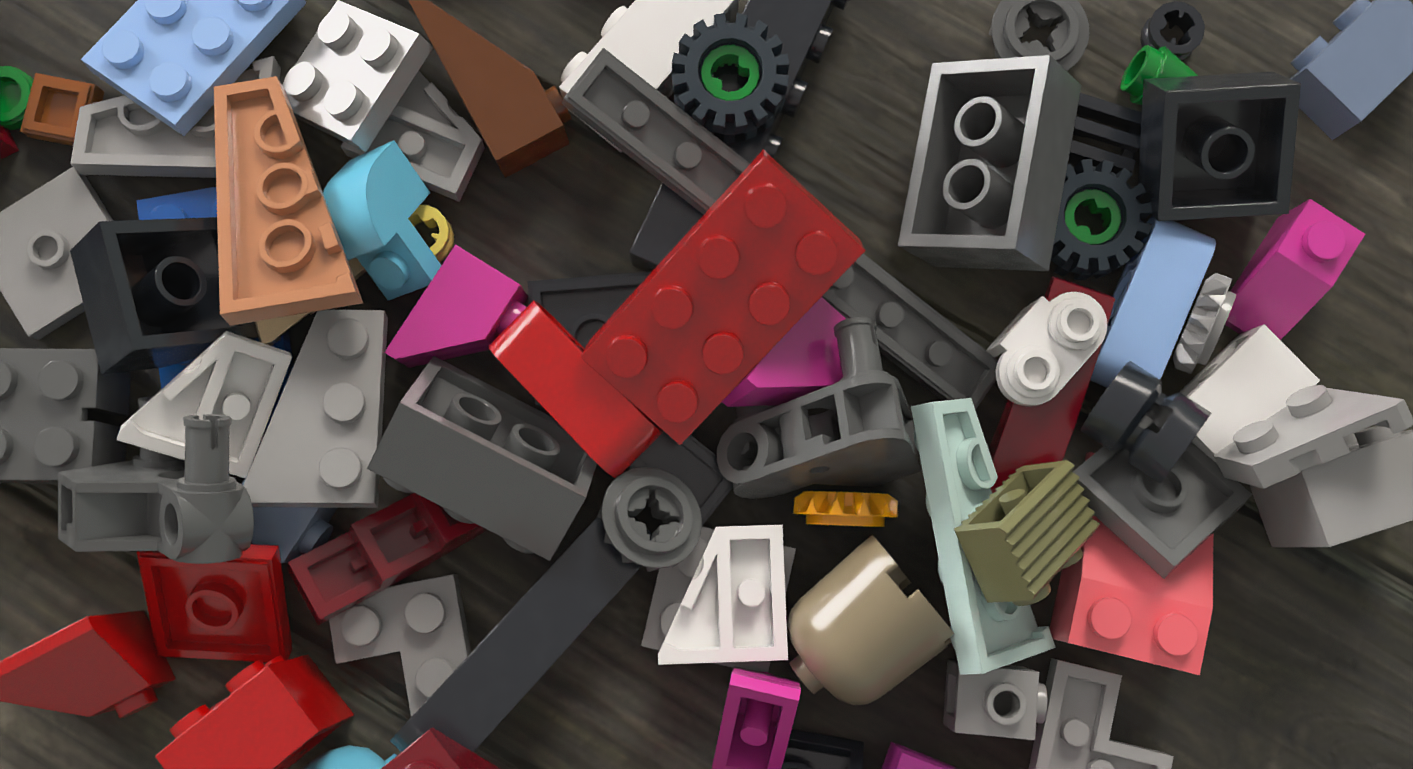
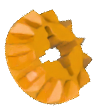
M804 491L795 497L793 514H806V524L885 527V517H898V500L889 494Z

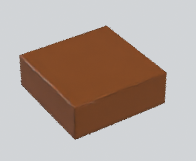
M35 73L20 132L30 138L73 146L80 107L102 101L105 91L95 84Z

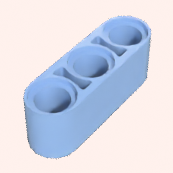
M1153 216L1149 218L1147 223L1152 224L1150 235L1141 240L1145 245L1138 254L1130 258V261L1126 263L1113 293L1115 302L1107 325L1106 336L1102 342L1090 381L1108 388L1129 361L1161 379L1212 259L1216 245L1214 238L1173 220L1157 221Z

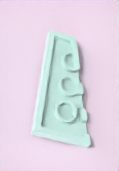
M972 399L936 401L911 406L915 427L914 442L922 465L926 487V507L932 520L939 558L938 573L944 585L951 630L955 633L950 638L956 651L960 675L984 674L1056 648L1049 626L1037 627L1030 605L1016 606L1012 602L987 603L954 531V528L962 525L961 521L968 519V515L976 511V507L983 505L982 501L989 499V495L992 494L990 488L998 478Z

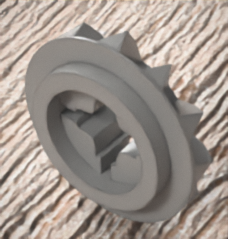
M1215 273L1205 280L1173 355L1176 369L1191 374L1197 363L1206 366L1236 298L1235 293L1228 291L1232 278Z

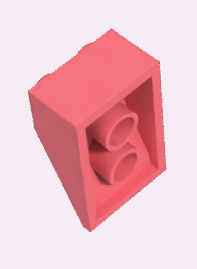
M1088 452L1085 461L1095 453ZM1093 515L1092 518L1099 522L1100 525L1081 547L1083 551L1082 558L1075 564L1062 569L1050 624L1052 638L1200 675L1213 611V534L1163 579Z

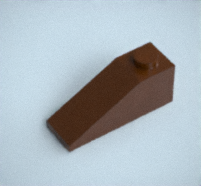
M408 0L505 178L569 145L563 124L572 120L568 109L562 104L563 99L555 86L544 91L533 70L429 0Z

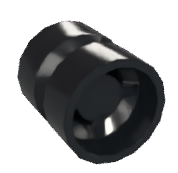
M1129 361L1101 396L1080 430L1110 451L1125 448L1129 451V463L1161 484L1212 413L1180 392L1167 397L1162 393V381L1132 361ZM1146 416L1150 417L1161 428L1157 434L1140 427Z

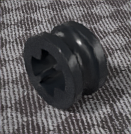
M1169 2L1159 7L1152 14L1151 18L1146 21L1141 30L1140 42L1142 47L1149 45L1159 49L1165 46L1183 61L1200 45L1204 37L1205 24L1201 14L1193 6L1185 2ZM1166 22H1169V29H1172L1176 24L1183 31L1184 36L1177 42L1178 45H1176V38H1172L1170 42H1167L1161 36L1160 32L1167 25Z

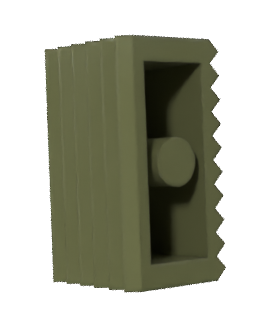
M1068 460L1026 465L1015 469L1016 473L1009 475L1010 479L1003 481V485L995 488L996 492L990 494L989 499L982 501L983 505L976 507V511L969 514L968 519L961 521V526L954 528L987 603L1012 602L1016 606H1027L1037 603L1051 592L1049 582L1061 569L1075 564L1082 558L1083 551L1081 547L1098 529L1100 523L1092 518L1095 511L1087 507L1090 500L1082 495L1085 488L1077 484L1080 477L1072 472L1075 465Z

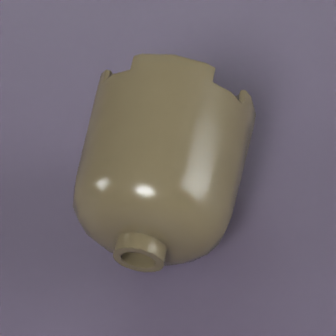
M873 535L799 599L791 609L787 622L788 637L798 654L797 657L789 662L796 675L813 694H816L824 687L839 701L851 705L869 704L882 697L947 648V645L951 643L950 637L955 634L918 589L908 598L905 596L902 590L911 583L910 580Z

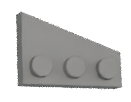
M274 56L253 61V69L244 71L234 83L277 76L280 80L281 67ZM125 95L81 106L70 164L81 175L216 178L214 105L185 136H182Z
M327 309L317 311L243 484L250 496L252 507L378 508L380 475L368 470L367 467L382 439L386 353L384 352L387 345L388 317L384 310Z

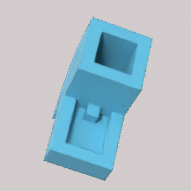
M394 140L349 160L331 178L323 192L347 260L357 258L387 300L428 286L441 267L435 255L408 219L430 194V191Z

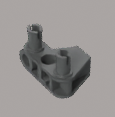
M852 317L842 320L834 326V335L837 338L843 378L838 383L775 407L774 405L736 407L737 419L726 429L717 447L719 470L726 480L733 482L735 495L749 499L768 498L786 494L812 484L875 487L922 471L919 452L914 442V425L911 410L899 380L888 372L883 371L875 320L871 321L870 317ZM808 409H829L816 415L809 416Z
M152 397L139 398L138 406L141 408ZM203 414V420H200L198 415L183 417V425L185 426V460L140 447V454L135 455L131 461L58 472V539L75 552L159 551L177 562L195 564L220 563L240 558L243 552L250 547L253 538L254 516L247 489L242 484L236 482L234 477L229 476V435L232 418L216 414Z

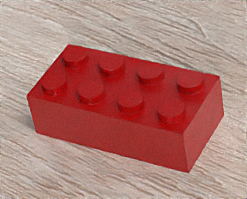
M763 149L589 340L580 358L681 445L866 250L860 239Z

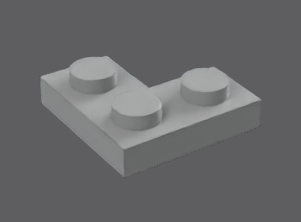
M458 574L388 587L329 619L336 664L400 651L411 716L418 711L471 653Z
M1051 658L1046 681V718L1043 724L1038 723L1028 769H1171L1174 756L1109 739L1122 675Z

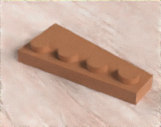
M277 76L214 86L220 315L232 326L362 304L361 295L286 91Z

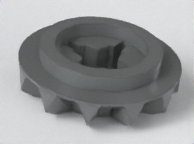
M1002 0L995 10L988 35L992 36L995 46V58L1051 55L1068 71L1080 60L1087 48L1089 23L1083 7L1077 0ZM1030 21L1037 28H1042L1046 25L1051 27L1057 23V26L1046 40L1047 47H1043L1042 43L1038 40L1030 43L1027 41L1020 42L1030 28Z
M652 467L631 469L618 476L604 492L605 496L602 507L597 517L603 521L605 529L604 543L613 544L622 554V563L634 562L646 567L647 572L670 566L673 568L687 558L695 549L702 529L700 508L691 490L673 474ZM647 500L648 507H651L652 517L662 520L663 523H669L660 525L652 533L651 540L650 535L647 534L646 525L635 521V518H630V516H637L645 508Z

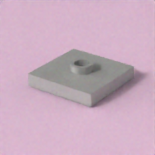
M74 167L0 212V291L28 337L38 340L85 311L70 250L99 221H114L87 177L81 175Z

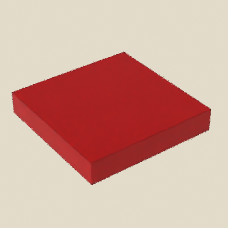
M250 544V547L243 552L240 558L208 564L177 562L159 551H137L157 656L251 662L261 660L262 662H269L273 658L282 655L285 660H288L293 647L278 545Z

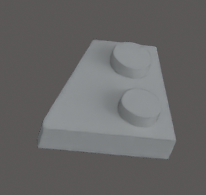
M1314 385L1292 394L1286 400L1287 406L1267 420L1254 422L1240 429L1233 436L1234 442L1213 455L1224 478L1264 489L1291 478L1306 468L1324 464L1351 453L1344 440L1346 436L1372 425L1387 427L1393 434H1396L1413 425V417L1404 399Z

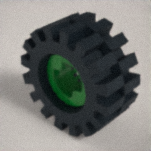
M725 13L714 15V25L707 27L703 19L694 24L693 36L690 37L686 33L679 41V53L674 52L672 59V91L674 92L675 105L713 135L715 133L723 134L724 142H735V135L744 133L745 139L748 140L756 137L757 128L760 126L765 130L774 123L776 112L780 114L789 81L788 70L790 64L788 54L782 55L783 42L778 35L775 34L772 38H769L767 36L768 25L758 20L754 28L748 26V15L740 13L736 14V23H726ZM733 63L735 67H738V74L742 77H747L748 82L743 88L728 92L722 90L721 79L712 76L719 66L723 67L724 64L731 66Z
M1092 159L1081 160L1075 167H1072L1071 164L1067 165L1051 261L1058 265L1054 273L1062 277L1069 272L1075 273L1074 280L1085 281L1095 275V279H1098L1123 266L1143 248L1145 244L1141 240L1150 235L1152 224L1144 223V219L1152 214L1151 202L1140 203L1139 198L1147 191L1142 183L1132 188L1126 182L1133 175L1126 168L1115 174L1111 172L1114 162L1102 160L1094 167ZM1081 205L1088 206L1091 214H1102L1101 219L1104 220L1102 227L1104 228L1100 234L1091 235L1088 226L1076 225L1074 212L1077 207Z

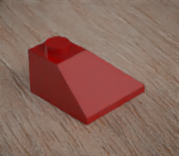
M144 610L86 616L1 660L0 702L86 717L116 710L119 719H122L156 703L159 699L154 690L176 678L166 657L157 656L152 627Z

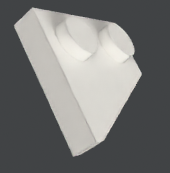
M226 331L122 424L116 440L185 460V426L183 425V417L198 415L199 419L203 420V414L230 416L232 421L229 435V474L246 478L292 359V354Z
M783 525L716 527L658 653V665L788 660Z

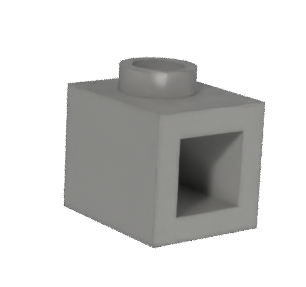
M948 659L943 724L955 733L1035 740L1036 723L1043 724L1047 713V690L1045 684L1039 683L1038 671L1024 666L1006 665L984 674L960 675L958 661Z

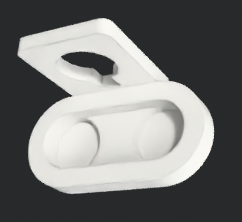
M1080 292L1063 293L1050 302L1042 296L1025 307L986 350L993 357L1002 354L996 366V381L1003 395L1013 403L1021 406H1037L1054 398L1102 344L1107 332L1106 314L1102 306L1094 298Z

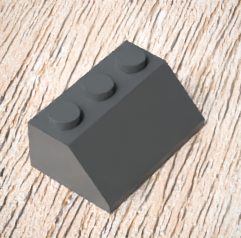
M433 356L400 401L367 469L382 476L386 483L394 489L405 493H416L442 506L454 519L468 524L475 523L503 537L505 542L512 548L523 553H535L550 561L586 499L597 463L553 417Z

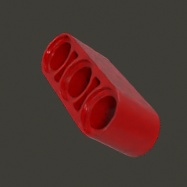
M535 300L488 346L493 355L604 471L614 478L620 476L663 433L659 426L580 358L585 348L554 316Z

